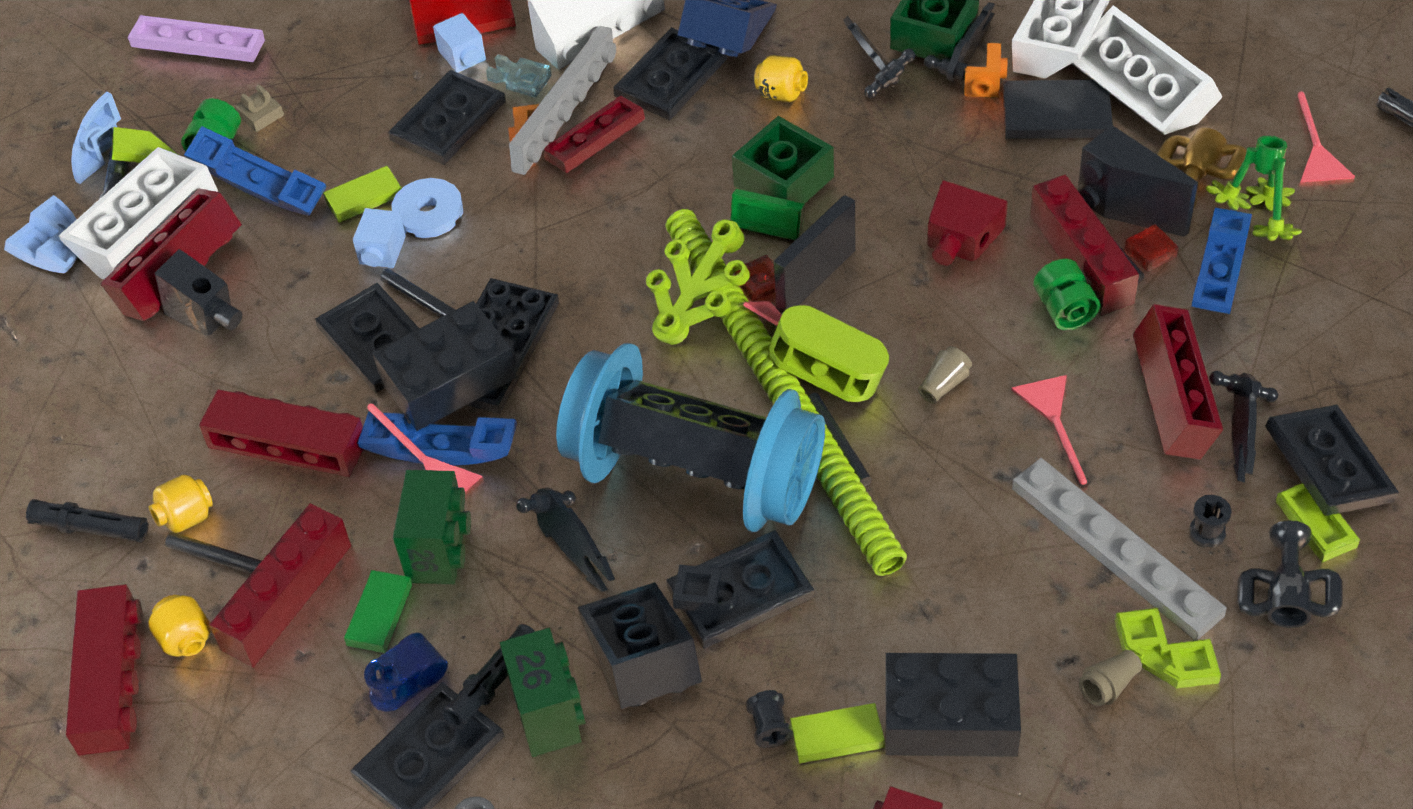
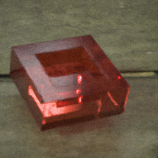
M1156 224L1126 239L1124 248L1147 272L1176 258L1179 249Z
M766 254L745 263L750 272V277L741 287L749 299L754 302L775 293L774 263ZM741 270L736 271L734 273L735 276L738 275L741 272Z

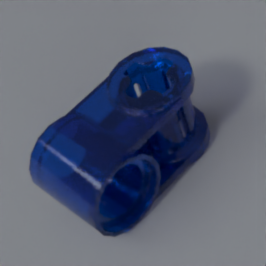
M416 632L406 636L398 645L372 660L365 668L364 679L370 688L369 698L372 705L384 712L400 708L418 693L441 680L448 669V662L422 633ZM377 670H379V674H380V678H379V679H377V675H376V671H377ZM393 689L395 690V694H396V697H395V698H393L392 691H391V690H393Z

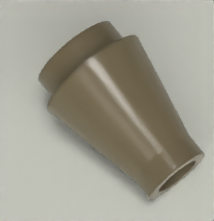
M953 346L939 351L925 380L918 388L920 395L928 402L936 404L942 396L969 377V369L972 367L970 358L963 351Z
M1124 650L1119 655L1086 667L1083 671V676L1079 679L1081 693L1095 706L1114 703L1133 677L1142 670L1141 660L1133 651Z

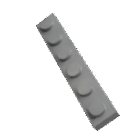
M598 27L509 143L512 172L525 175L533 163L539 161L542 151L549 142L555 139L559 128L570 119L574 108L585 99L587 91L594 82L599 80L607 64L614 60L616 44L613 43L612 28Z
M1040 458L1013 479L1012 490L1155 608H1158L1162 614L1195 641L1225 617L1227 607L1044 459Z

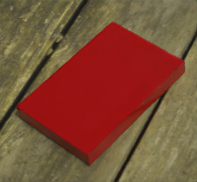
M410 0L419 45L436 42L433 26L461 13L467 17L479 33L516 26L510 0Z

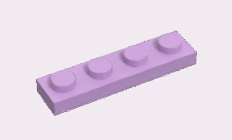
M140 15L128 36L131 47L247 62H254L265 41L263 31L258 29Z

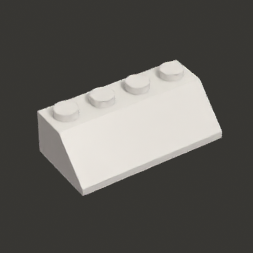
M527 0L535 49L558 70L572 63L599 26L612 28L614 39L665 10L664 0Z
M1034 0L1012 39L1013 72L1047 78L1078 60L1110 0Z
M1114 5L1099 20L1079 59L1072 63L1164 135L1198 124L1222 98L1211 77Z
M158 147L59 235V238L99 278L105 279L199 188L218 192V189L206 165Z

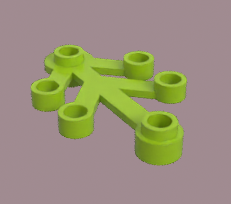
M721 220L714 225L711 235L713 242L693 275L688 262L690 252L682 240L676 239L666 245L664 252L674 266L681 295L673 306L668 291L671 287V280L667 274L660 269L648 274L646 284L651 292L655 294L659 315L654 319L652 330L659 341L670 345L678 344L687 337L689 326L713 316H724L730 311L731 302L727 295L720 290L730 286L745 284L750 277V272L741 260H733L726 265L724 273L712 278L709 277L724 253H733L743 245L744 234L736 222ZM677 250H681L677 255H673ZM741 270L738 275L732 276L736 271ZM662 280L660 284L655 285L657 281ZM707 296L706 304L690 309L696 300ZM718 301H723L721 305L714 307Z

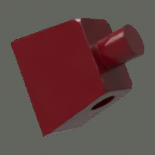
M943 180L928 221L927 245L934 249L932 252L933 259L944 266L951 265L955 257L976 261L1004 230L1008 201Z

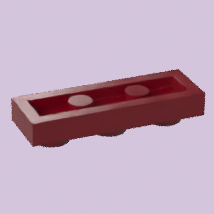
M620 95L548 144L543 150L545 160L568 173L645 120L643 108Z

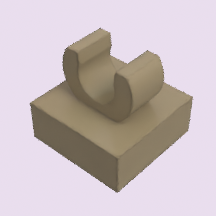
M260 85L256 86L257 92L250 97L245 93L241 95V102L235 105V109L241 119L256 132L284 116L282 106Z

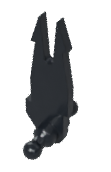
M989 2L982 9V12L971 25L964 38L960 39L956 45L951 59L945 57L941 60L933 55H929L924 59L925 67L928 69H938L940 74L947 76V80L954 82L959 79L964 81L965 68L969 66L970 59L974 55L995 13L991 12L995 4Z
M847 16L843 20L845 25L880 69L875 75V81L864 89V94L867 98H874L882 88H888L892 83L896 85L900 81V75L904 72L905 66L915 59L916 54L914 50L909 48L904 50L898 59H892L888 63L860 27Z
M1214 371L1209 376L1210 383L1214 386L1226 387L1227 392L1234 394L1232 440L1235 464L1233 466L1237 481L1245 483V473L1253 474L1256 455V399L1262 398L1268 403H1273L1278 399L1279 394L1275 388L1263 387L1261 382L1257 381L1251 374L1242 373L1241 375L1232 374L1228 376L1220 371Z
M547 487L539 489L529 499L520 498L516 502L517 510L524 514L531 510L536 513L538 526L547 538L552 537L565 555L587 576L586 580L602 592L608 591V588L590 562L591 560L608 581H613L615 577L607 558L601 555L585 525L573 509L566 507L575 503V493L569 490L560 493Z

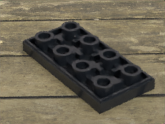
M490 278L476 304L511 347L518 378L467 404V406L501 414L559 304L558 294Z

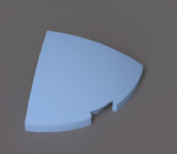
M109 92L104 93L89 109L80 124L73 144L72 172L75 181L79 184L105 165L102 153L112 146L113 128L117 127L116 123L121 120L113 96Z
M53 195L30 213L29 223L5 241L4 250L24 262L41 269L66 273L75 263L77 256L60 240L59 235L77 219L72 211Z

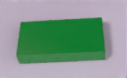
M735 189L732 193L730 221L736 222L741 229L796 240L803 233L805 204Z
M371 570L344 637L346 646L386 653L412 587L410 577Z

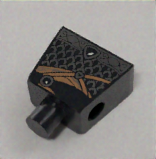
M178 249L155 272L161 304L166 316L206 336L211 335L220 325L231 331L241 322L243 313L231 305L226 282L184 251Z

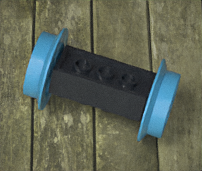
M631 343L620 345L612 354L592 350L579 361L563 395L557 421L556 439L560 455L579 462L582 476L586 481L591 483L600 482L613 469L620 455L631 456L637 454L647 457L648 461L656 466H677L686 469V473L696 478H708L710 476L723 480L724 485L729 488L745 489L743 520L748 531L757 532L768 520L790 526L799 518L811 494L820 466L825 440V420L820 414L801 409L800 397L797 391L792 389L785 390L778 397L766 418L642 382L643 365L641 353L638 347Z

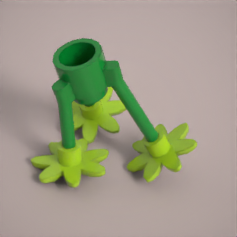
M1268 135L1257 139L1256 148H1247L1245 159L1232 181H1228L1226 186H1224L1220 182L1213 180L1212 186L1208 185L1206 190L1216 196V203H1225L1227 201L1228 206L1234 211L1238 210L1239 207L1250 209L1251 205H1259L1265 202L1266 209L1273 211V216L1269 218L1267 226L1253 225L1255 231L1252 234L1255 237H1267L1270 241L1276 240L1278 236L1285 240H1291L1293 236L1301 234L1302 230L1293 228V224H1284V218L1281 217L1282 206L1287 207L1291 204L1290 200L1286 197L1293 195L1295 192L1293 188H1283V173L1286 159L1284 158L1287 143L1279 137ZM1254 163L1255 169L1258 172L1268 175V180L1259 177L1257 179L1258 186L1246 187L1247 193L1253 195L1249 204L1246 202L1249 196L1240 192V183L1251 164Z

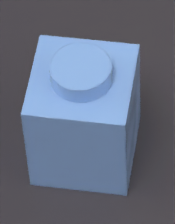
M463 13L433 26L438 51L455 72L459 73L486 60L482 35Z
M365 208L353 237V244L359 264L372 267L394 268L406 237L400 212Z

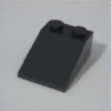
M1113 125L1082 147L1077 190L1092 210L1104 218L1183 237L1189 233L1198 181Z
M656 582L578 607L580 618L608 686L621 709L630 706H640L651 699L669 693H679L692 685L702 682L694 639Z

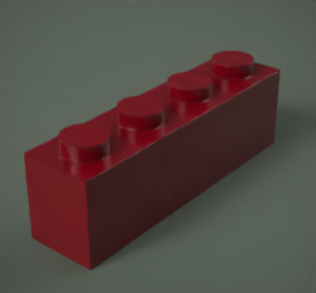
M1066 174L1033 185L1030 217L1060 259L1076 261L1087 283L1091 286L1100 302L1098 313L1103 316L1135 304L1139 273Z
M199 188L100 284L124 316L145 321L147 318L154 316L159 311L161 305L155 272L178 249L184 251L205 266L209 261V257L220 246L227 244L232 239L233 233L242 224L220 192Z
M1153 304L1134 331L1133 338L1164 453L1201 460L1221 434L1223 427L1189 311Z
M218 389L199 423L207 447L210 449L349 478L363 451L358 445L363 428L359 417L349 413L319 410L310 405L299 406L284 403L275 398L264 399L249 396L240 391L229 392Z
M309 503L209 624L222 652L252 668L256 666L352 546L342 518Z
M127 584L77 590L66 737L78 756L129 749L130 732L136 731L137 719L135 709L132 706V696L137 695L139 691L138 676L134 670V662L141 655L140 640L136 634L137 624L142 623L143 611L140 600L133 598Z

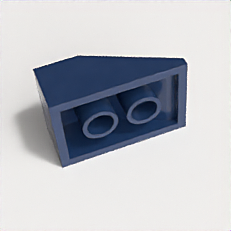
M685 0L678 36L688 38L687 43L690 45L705 48L707 44L719 47L718 52L737 57L739 53L746 52L752 48L775 12L777 4L764 0Z

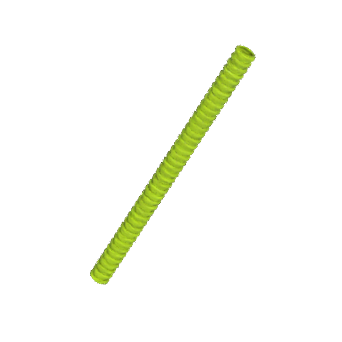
M681 209L670 215L665 226L672 240H682L689 249L690 256L688 262L691 271L694 273L712 242L694 212L689 209ZM722 257L709 278L724 273L726 264ZM730 286L720 290L727 295L731 302L730 311L720 318L737 344L738 349L742 352L743 357L747 360L748 365L752 368V372L757 377L758 382L762 385L772 404L774 405L778 397L785 390L792 389L799 394L802 410L819 414L795 375L777 367L771 359L769 346L772 337L759 319V316L743 306L749 300L744 295L742 289L739 286ZM718 301L714 307L721 305L723 301ZM825 424L824 447L816 477L821 481V485L832 500L834 507L838 509V514L843 518V522L849 527V532L855 537V542L860 546V550L866 556V560L872 565L874 573L879 576L892 574L903 566L907 559V554L901 548L899 541L895 539V535L889 529L887 522L883 520V516L877 510L876 504L871 501V496L866 492V488L860 482L856 473H854L853 467L843 455V451Z

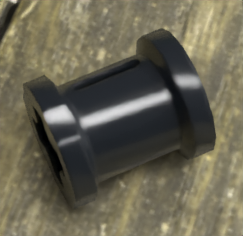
M1211 494L1204 495L1195 502L1193 509L1194 519L1190 523L1189 529L1191 540L1198 546L1216 548L1225 541V525L1230 521L1232 513L1231 506L1226 499Z
M776 690L759 692L746 701L747 712L753 715L757 730L754 734L755 743L762 748L781 746L793 737L792 726L786 723L782 710L785 704L783 694L778 693Z

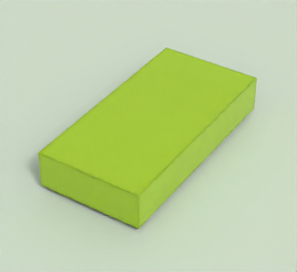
M385 166L325 191L323 195L327 205L340 223L363 213L365 208L373 209L392 201L396 193L402 188L389 167Z
M1303 483L1277 494L1275 502L1288 519L1299 521L1310 527L1312 535L1308 545L1322 563L1358 547L1359 537L1341 514L1324 516Z
M875 703L790 718L799 764L885 748V739Z

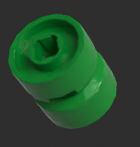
M213 98L203 100L181 138V145L184 151H187L201 126L228 139L234 138L241 125L239 113L225 101Z
M1072 259L1055 260L1045 265L1036 274L1033 286L1058 329L1063 331L1075 330L1088 324L1096 317L1100 310V302L1091 286L1087 283L1076 261Z

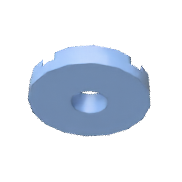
M436 178L419 179L405 185L396 193L391 204L392 211L400 212L405 234L407 232L414 233L415 237L418 238L437 237L450 231L456 225L455 221L459 216L461 218L463 214L461 193L455 185L446 180ZM425 206H435L430 211H420Z

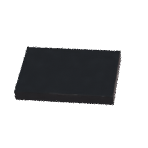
M671 27L613 87L614 96L619 97L621 95L644 110L670 121L727 60V55L718 52L719 47L707 44L705 48L690 45L687 43L688 38L678 36V30Z
M450 69L388 131L390 141L445 165L506 102L505 93Z
M1094 80L1003 81L1005 139L1096 138L1113 125L1110 93Z
M846 195L842 196L774 260L776 309L781 314L790 307L799 306L856 251L854 199Z
M378 283L315 318L320 331L375 393H378L385 387L381 383L372 353L419 329Z
M1337 404L1268 418L1265 428L1324 516L1395 502L1399 491Z
M773 530L697 565L699 567L721 569V583L715 613L680 610L702 647L706 649L815 598V592L777 531ZM677 575L666 579L667 588L672 596Z
M441 682L364 756L350 772L358 783L390 809H432L504 737V732L500 726L479 710L466 723L467 725L463 729L451 726L444 719L442 712L445 706L449 705L458 694Z

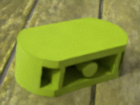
M805 305L793 306L783 312L769 346L770 357L777 367L847 402H861L871 398L889 362L887 349L880 340L811 306Z

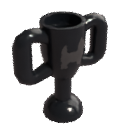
M1291 520L1281 521L1270 527L1269 536L1271 542L1282 550L1281 565L1276 571L1250 568L1241 573L1237 581V605L1242 613L1249 616L1267 615L1271 623L1284 628L1304 626L1310 622L1311 615L1330 617L1339 613L1343 605V581L1339 573L1331 569L1303 571L1302 567L1299 566V550H1302L1311 540L1312 531L1310 527L1299 521ZM1259 580L1270 584L1268 599L1255 604V581ZM1320 581L1325 582L1324 605L1312 601L1311 584Z

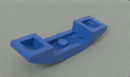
M201 126L184 154L185 158L206 165L210 174L231 186L272 205L310 216L327 187L325 183L294 169L293 173L237 148L233 140Z
M1215 207L1191 307L1230 314L1252 214Z
M368 412L358 440L360 448L398 460L422 463L371 412ZM383 413L426 456L453 466L485 463L507 456L517 426L516 419L478 417L476 426L430 424L416 431L412 424L408 423L405 414Z

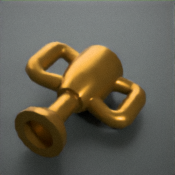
M1201 128L1193 134L1192 138L1181 135L1170 136L1164 141L1157 155L1196 181L1208 175L1228 180L1235 177L1245 159L1246 149L1240 145L1227 144L1225 137L1217 130ZM1179 146L1186 148L1183 158L1171 160ZM1232 155L1225 168L1218 167L1223 156ZM1197 193L1195 197L1194 208L1196 207L1198 201Z

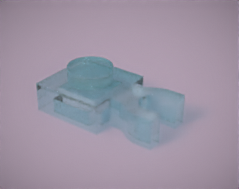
M499 54L495 57L497 69L488 67L486 70L488 81L494 83L505 82L507 90L537 98L552 76L551 66L521 57L517 63H514L508 57Z

